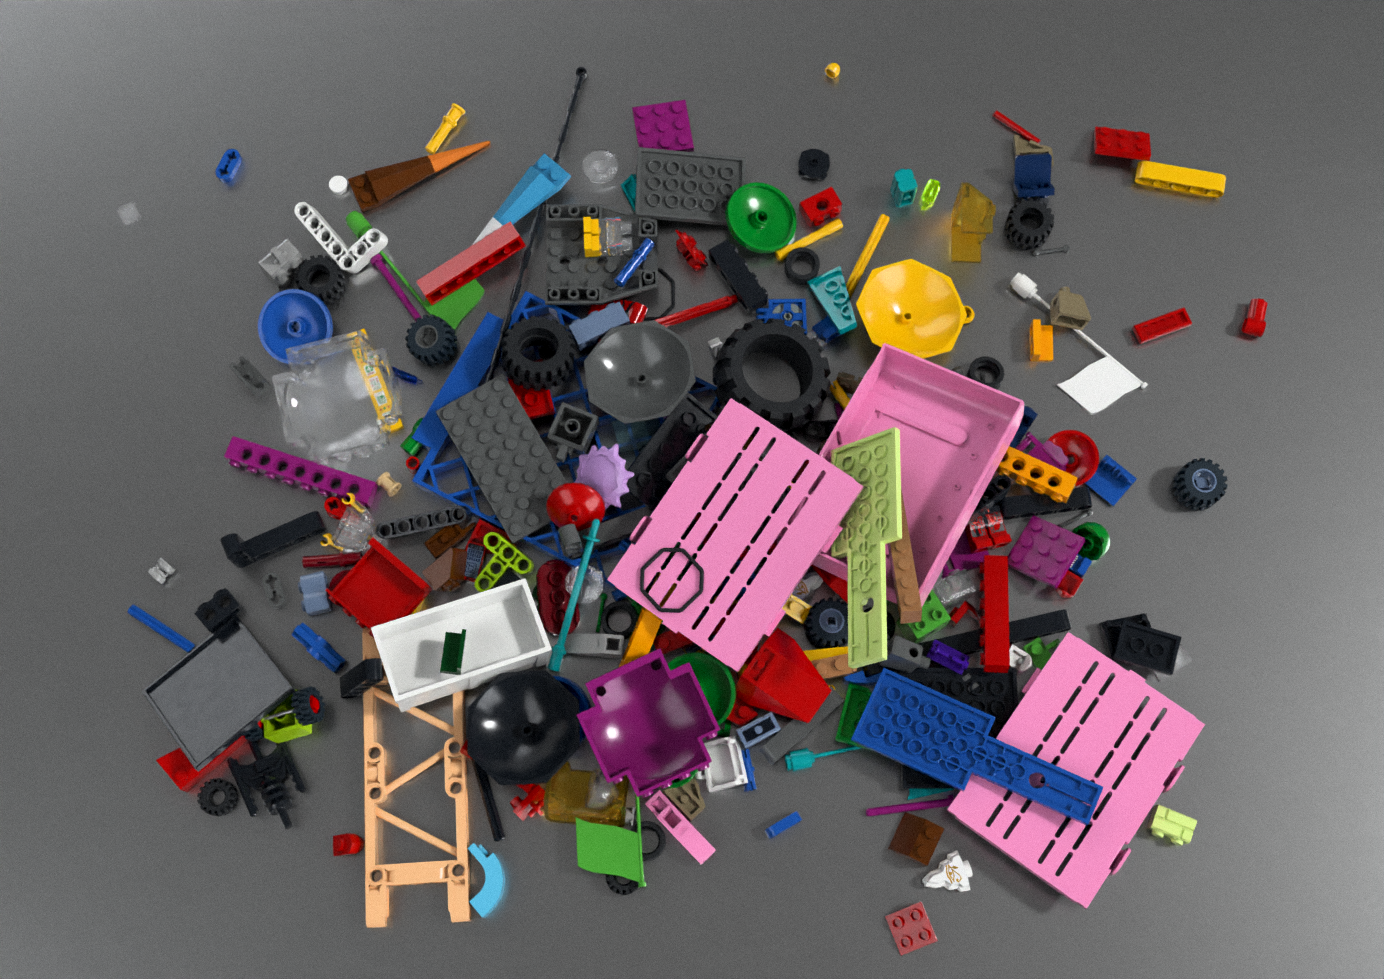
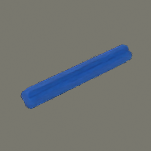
M131 605L128 609V614L189 653L195 647L194 643L136 605Z

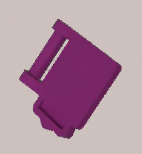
M1028 432L1025 435L1026 438L1015 447V449L1022 452L1032 442L1035 447L1028 455L1062 471H1066L1065 465L1069 462V459L1064 455L1062 448L1054 445L1051 441H1046L1042 444ZM1020 465L1013 466L1015 470L1023 469ZM1032 473L1031 477L1037 479L1040 475Z
M965 529L949 556L954 569L949 570L946 563L942 572V580L979 567V562L983 561L984 555H989L988 551L971 553Z

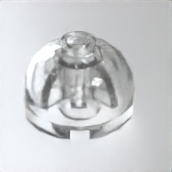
M594 769L588 782L589 791L585 795V807L602 810L610 806L613 800H617L619 788H616V784L613 785L612 782L607 783L601 769Z

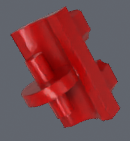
M538 784L537 786L534 785L529 793L525 791L528 796L524 800L516 796L510 801L514 809L513 812L524 821L528 816L532 818L536 813L540 816L544 814L540 809L546 804L543 800L548 794Z

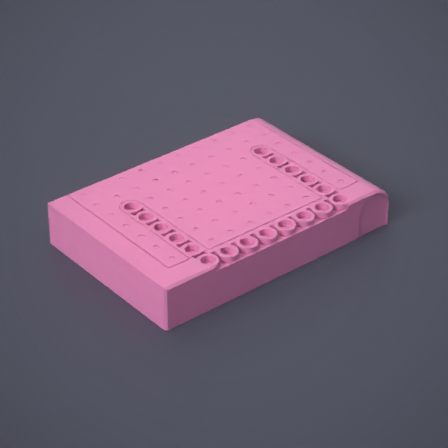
M884 343L827 439L819 456L831 463V450L893 427L900 430L901 489L921 606H923L1020 426L1024 413V401ZM825 471L821 472L813 486L810 488V490L808 491L809 495H811L814 492L818 484L821 482V480L826 474ZM804 497L788 521V525L793 523L808 501L807 497ZM784 527L776 538L777 544L788 530L787 527ZM885 544L886 600L897 604L888 545ZM831 547L827 553L821 550L812 565L848 581L847 556L835 559L831 557Z

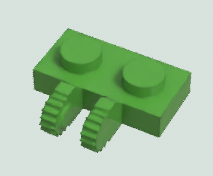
M1040 637L1022 647V650L1031 656L1035 669L1038 667L1042 670L1052 656L1049 649L1059 645L1060 640L1057 638L1045 646Z

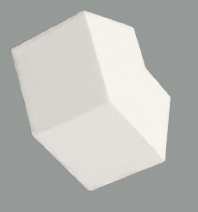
M719 337L708 341V347L716 358L723 346Z

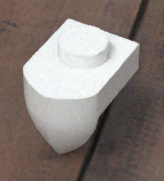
M1009 644L1010 667L1016 668V671L1020 672L1029 669L1032 666L1031 656L1013 644Z

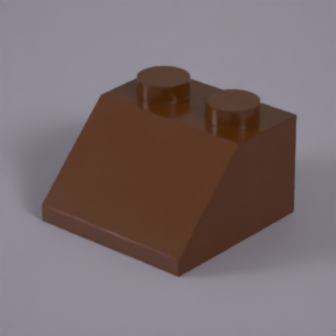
M450 548L422 571L435 591L454 592L460 588V583L464 581L467 551L465 549Z
M904 812L888 849L926 867L945 828L927 819Z

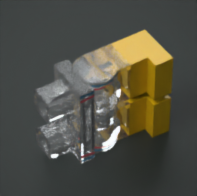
M583 217L585 257L623 255L622 251L632 250V237L622 238V234H632L630 221H621V217L605 219Z

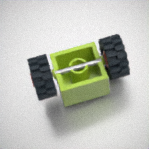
M312 686L295 690L292 695L243 734L246 735L245 739H249L252 742L266 738L279 744L312 734V724L322 721L325 716V708H323L325 703L322 702V695L319 696V690L316 691V688Z

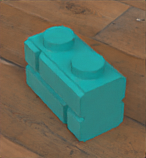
M899 169L893 176L890 192L898 208L914 202L918 185L914 179L912 169Z

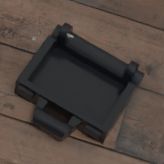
M1147 613L1106 620L1099 624L1109 659L1116 660L1113 659L1121 622L1126 620L1151 628ZM1125 662L1128 667L1136 666Z

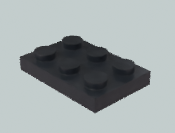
M1123 620L1113 659L1171 676L1173 675L1181 637Z

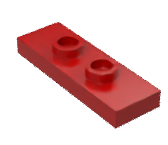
M1184 307L1134 325L1132 329L1139 344L1189 327L1192 325V322Z

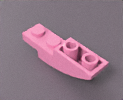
M660 790L645 803L657 819L700 864H703L716 851Z

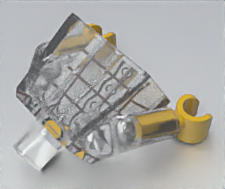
M346 493L350 496L351 500L348 502L342 498V502L350 504L351 507L348 506L333 535L330 533L322 535L328 539V542L322 540L320 544L322 546L330 545L332 549L343 554L363 552L372 537L379 543L381 538L375 534L374 519L368 509L358 500L355 501L353 493Z

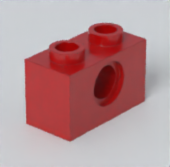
M829 187L801 201L799 211L810 228L814 225H821L830 217H837L842 210L843 204L833 187ZM818 207H824L825 210H819Z

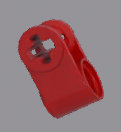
M330 497L324 503V508L331 518L346 522V524L351 526L354 522L352 520H355L357 516L355 514L361 517V513L350 504H344L337 497Z

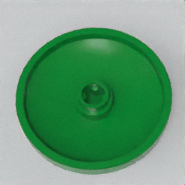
M759 182L743 185L734 192L726 206V222L731 234L737 242L753 252L764 254L776 252L785 247L795 234L797 219L793 205L786 195L774 186Z
M700 652L683 654L668 663L670 670L687 662L690 663L718 725L722 724L730 715L736 699L735 682L727 666L716 657Z

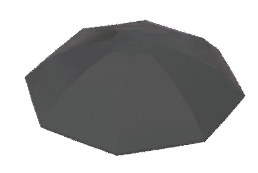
M655 320L610 328L584 361L589 401L624 424L669 416L696 382L689 341Z

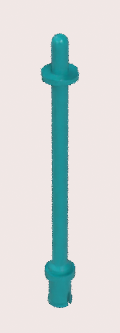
M599 519L592 521L589 535H583V538L587 540L557 644L551 647L552 654L547 668L553 671L560 670L563 655H566L567 652L564 645L594 542H600V539L596 538L600 525Z

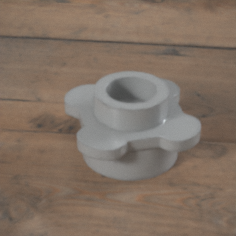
M635 806L626 808L625 824H630V827L633 826V823H637Z

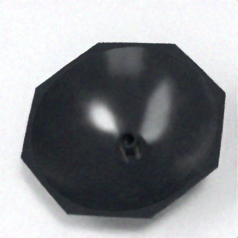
M546 670L501 673L468 707V755L500 786L547 783L580 747V722L577 717L579 713V700Z

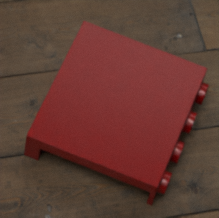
M374 537L368 542L372 547L332 591L328 588L325 590L330 594L328 598L334 604L338 605L340 603L344 606L342 608L344 613L349 617L354 615L357 618L355 622L361 628L367 627L370 630L371 627L411 615L433 590L431 586ZM371 630L368 634L374 638Z

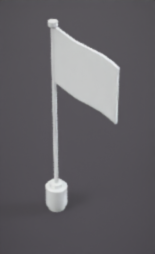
M1018 273L1009 284L1013 286L1012 289L1024 299L1028 297L1031 299L1034 296L1050 310V305L1036 294L1038 291L1036 289L1037 284L1025 274ZM1073 329L1106 356L1088 365L1071 379L1057 384L1061 390L1090 414L1105 409L1124 394L1138 387L1144 389L1148 385V383H1143L1081 330Z

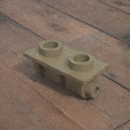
M839 372L836 380L845 392L854 394L863 378L859 377L857 381L854 380V375Z

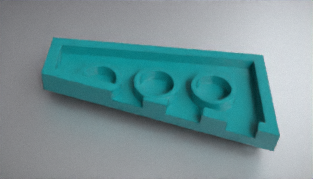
M841 266L807 281L809 288L840 335L857 327Z

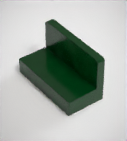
M462 629V634L445 633L440 673L461 675L466 629Z

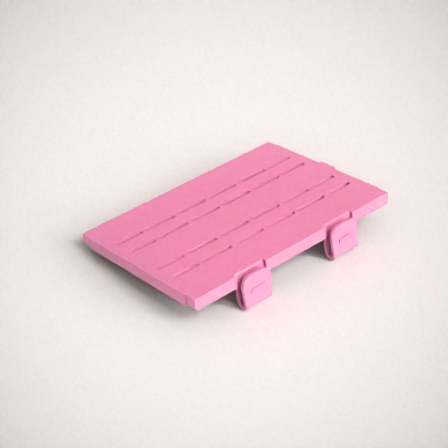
M730 399L706 435L709 437L706 438L704 434H700L688 450L685 458L692 462L688 461L651 514L650 517L652 519L644 516L629 538L630 541L636 542V544L630 545L607 580L662 619V624L673 632L678 633L679 631L725 665L739 671L762 636L765 634L770 637L785 615L786 611L782 607L820 551L822 550L827 553L843 529L839 526L840 522L864 486L741 403L739 404ZM759 427L760 430L746 450H742L755 428ZM773 438H776L775 443L773 444L765 458L762 461H759V457L762 455L770 441ZM738 453H742L741 458L726 480H722L723 475ZM805 460H809V464L804 469L796 483L793 484L792 479L797 474ZM755 464H758V468L756 469L750 480L747 482L743 490L739 491L738 488L740 487L744 479L747 477ZM825 471V476L818 484L814 492L811 495H809L808 491L813 486L821 472ZM722 483V486L717 491V493L715 494L705 510H702V506L704 505L710 494L713 492L717 484ZM788 486H791V490L789 491V493L787 494V496L785 497L777 511L774 514H772L771 510L773 509L779 498L782 496ZM734 494H738L737 499L722 521H718L719 516ZM804 497H807L808 501L793 523L788 525V521ZM701 512L700 518L685 540H682L681 537L695 516ZM767 516H771L755 543L752 544L751 540ZM717 523V528L701 551H698L699 545L712 526ZM784 527H787L788 530L771 555H768V550ZM680 542L681 546L679 548L685 549L691 557L694 553L697 554L695 561L704 570L703 592L683 612H660L640 591V570L660 549L674 548ZM747 546H750V550L747 553V555L744 557L736 571L733 574H731L730 570L732 569L734 564L737 562ZM663 552L644 570V590H646L657 572H660V577L648 594L660 606L669 589L676 583L677 587L661 608L680 609L699 591L700 571L692 563L681 581H678L677 578L689 562V559L682 552H676L666 568L662 570L661 566L671 553ZM764 557H766L767 561L765 562L761 570L758 572L750 585H747V581L750 578V576L753 574L761 560ZM726 576H729V581L714 603L711 604V598ZM746 587V592L731 614L727 615L726 612L742 588ZM709 606L708 612L697 628L693 630L692 626L704 608ZM725 617L726 621L713 640L709 641L708 638L720 620Z
M1068 632L1044 668L1041 670L1037 667L1021 691L1025 696L995 739L1031 755L1039 745L1042 749L1037 755L1038 758L1052 763L1056 757L1059 759L1056 766L1102 786L1103 790L1093 814L1106 794L1111 795L1097 819L1093 820L1091 817L1089 824L1092 826L1078 848L1073 850L1072 847L1086 825L1071 819L1059 838H1056L1055 833L1066 816L1033 801L1026 811L1021 813L1020 809L1027 798L1012 793L1009 799L1004 801L1003 797L1007 793V789L974 774H971L964 792L959 791L946 811L1070 901L1087 909L1107 876L1115 875L1130 854L1131 849L1129 847L1121 850L1123 845L1129 844L1160 794L1169 791L1179 778L1185 766L1180 765L1178 768H1174L1177 761L1183 760L1205 724L1146 684V679L1132 670L1127 671L1080 638ZM1097 662L1098 666L1086 684H1083L1082 679L1092 664ZM1113 673L1115 675L1114 679L1104 694L1100 696V689L1110 674ZM1076 688L1080 689L1081 691L1066 713H1063L1062 709ZM1148 697L1149 701L1139 714L1138 718L1134 719V713L1136 712L1144 698ZM1096 700L1098 703L1084 724L1081 725L1079 723L1080 719L1092 701ZM1165 708L1166 713L1155 730L1151 731V725L1161 710ZM1057 717L1061 718V721L1047 742H1044L1043 737ZM1128 723L1131 724L1132 727L1118 748H1114L1115 742ZM1074 728L1077 729L1078 733L1064 754H1061L1060 749ZM1147 735L1149 739L1136 759L1132 760L1131 756L1144 736ZM1109 752L1112 753L1113 756L1099 777L1096 778L1094 774ZM1128 764L1130 766L1129 770L1117 788L1113 790L1112 785L1125 765ZM1039 773L1031 774L1029 777L1030 785L1034 788L1043 787L1045 782H1040L1042 775ZM998 804L1001 805L1002 809L990 827H987L986 822ZM1018 817L1020 820L1008 838L1004 839V833L1014 818ZM1050 841L1055 844L1042 864H1039L1038 859ZM1069 853L1072 857L1061 874L1056 876L1055 872Z

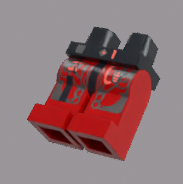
M994 505L965 527L972 554L1005 547L1012 541L1010 534H1007L999 505Z

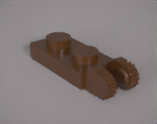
M473 522L463 530L460 528V525L464 523L444 527L423 544L433 557L438 559L473 532L477 523Z

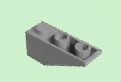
M568 634L565 642L566 654L622 659L625 637L613 634Z

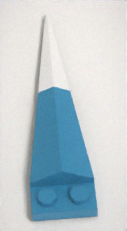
M544 153L533 166L529 167L472 245L510 221L512 224H515L534 208L560 191L569 181L571 175Z

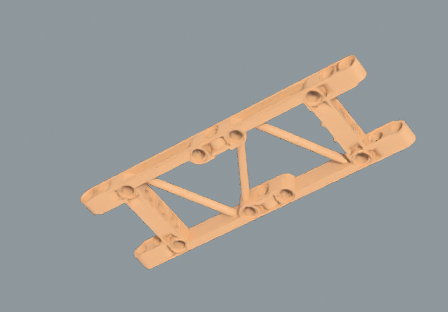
M365 627L362 631L363 660L381 659L375 639L368 634L371 630ZM382 663L383 680L363 693L367 928L387 926V918L389 917V886L433 883L448 884V911L450 912L451 922H470L471 904L469 901L471 900L470 855L468 849L467 756L460 753L461 747L466 742L465 690L453 694L454 726L416 707L406 711L454 735V737L446 741L442 750L388 784L385 781L387 751L382 745L377 743L376 697L398 708L399 706L395 702L394 696L376 688V686L388 685L389 683ZM454 744H460V750L457 753H451V747ZM374 749H379L380 755L377 758H371V752ZM442 758H444L445 790L448 796L456 801L457 848L378 808V805L386 801L387 795ZM460 784L461 791L453 794V785ZM375 789H379L381 792L377 799H373L371 796ZM378 817L457 857V860L379 865ZM462 865L464 869L463 874L458 877L455 876L454 868ZM379 870L382 877L379 881L375 882L372 876L375 871Z

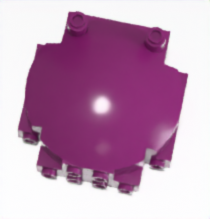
M659 648L585 683L595 706L578 713L577 717L607 783L612 782L613 785L624 780L623 776L627 774L636 796L645 798L654 793L653 789L658 787L661 789L667 788L672 785V780L679 778L681 781L691 776L690 772L698 769L700 772L710 767L709 763L712 760L702 739L706 737L709 740L718 735L717 731H720V728L689 662L670 670Z

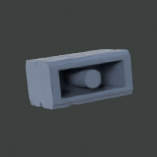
M770 712L739 728L735 733L744 750L778 733L781 728L773 713Z

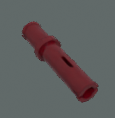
M343 551L339 552V554L303 556L302 564L304 569L337 565L345 567L346 565L356 564L363 555L362 552L345 553Z

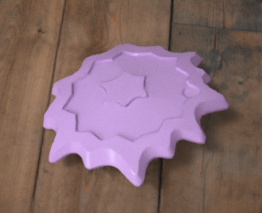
M615 444L610 449L602 446L599 450L593 445L588 455L581 454L579 456L578 477L574 483L585 484L595 489L604 500L605 510L609 505L621 508L620 496L630 491L627 487V481L635 475L633 472L625 469L626 460L619 456L618 444Z

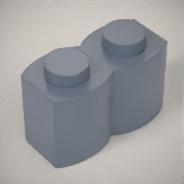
M324 571L300 576L298 589L300 594L303 593L304 599L301 601L303 612H306L309 616L333 611L332 601L328 598L330 595L325 591L327 588L329 589V585Z

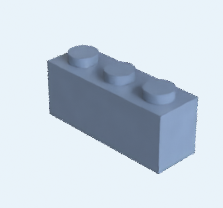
M620 302L610 303L605 309L593 311L582 320H574L569 325V331L579 351H582L598 343V340L602 339L610 328L629 325L630 320Z

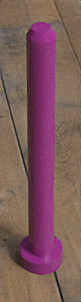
M381 254L372 257L370 263L373 266H377L415 322H417L416 319L418 317L422 319L382 262L383 257Z
M951 794L947 795V798L868 808L865 812L866 816H877L950 806L954 797Z

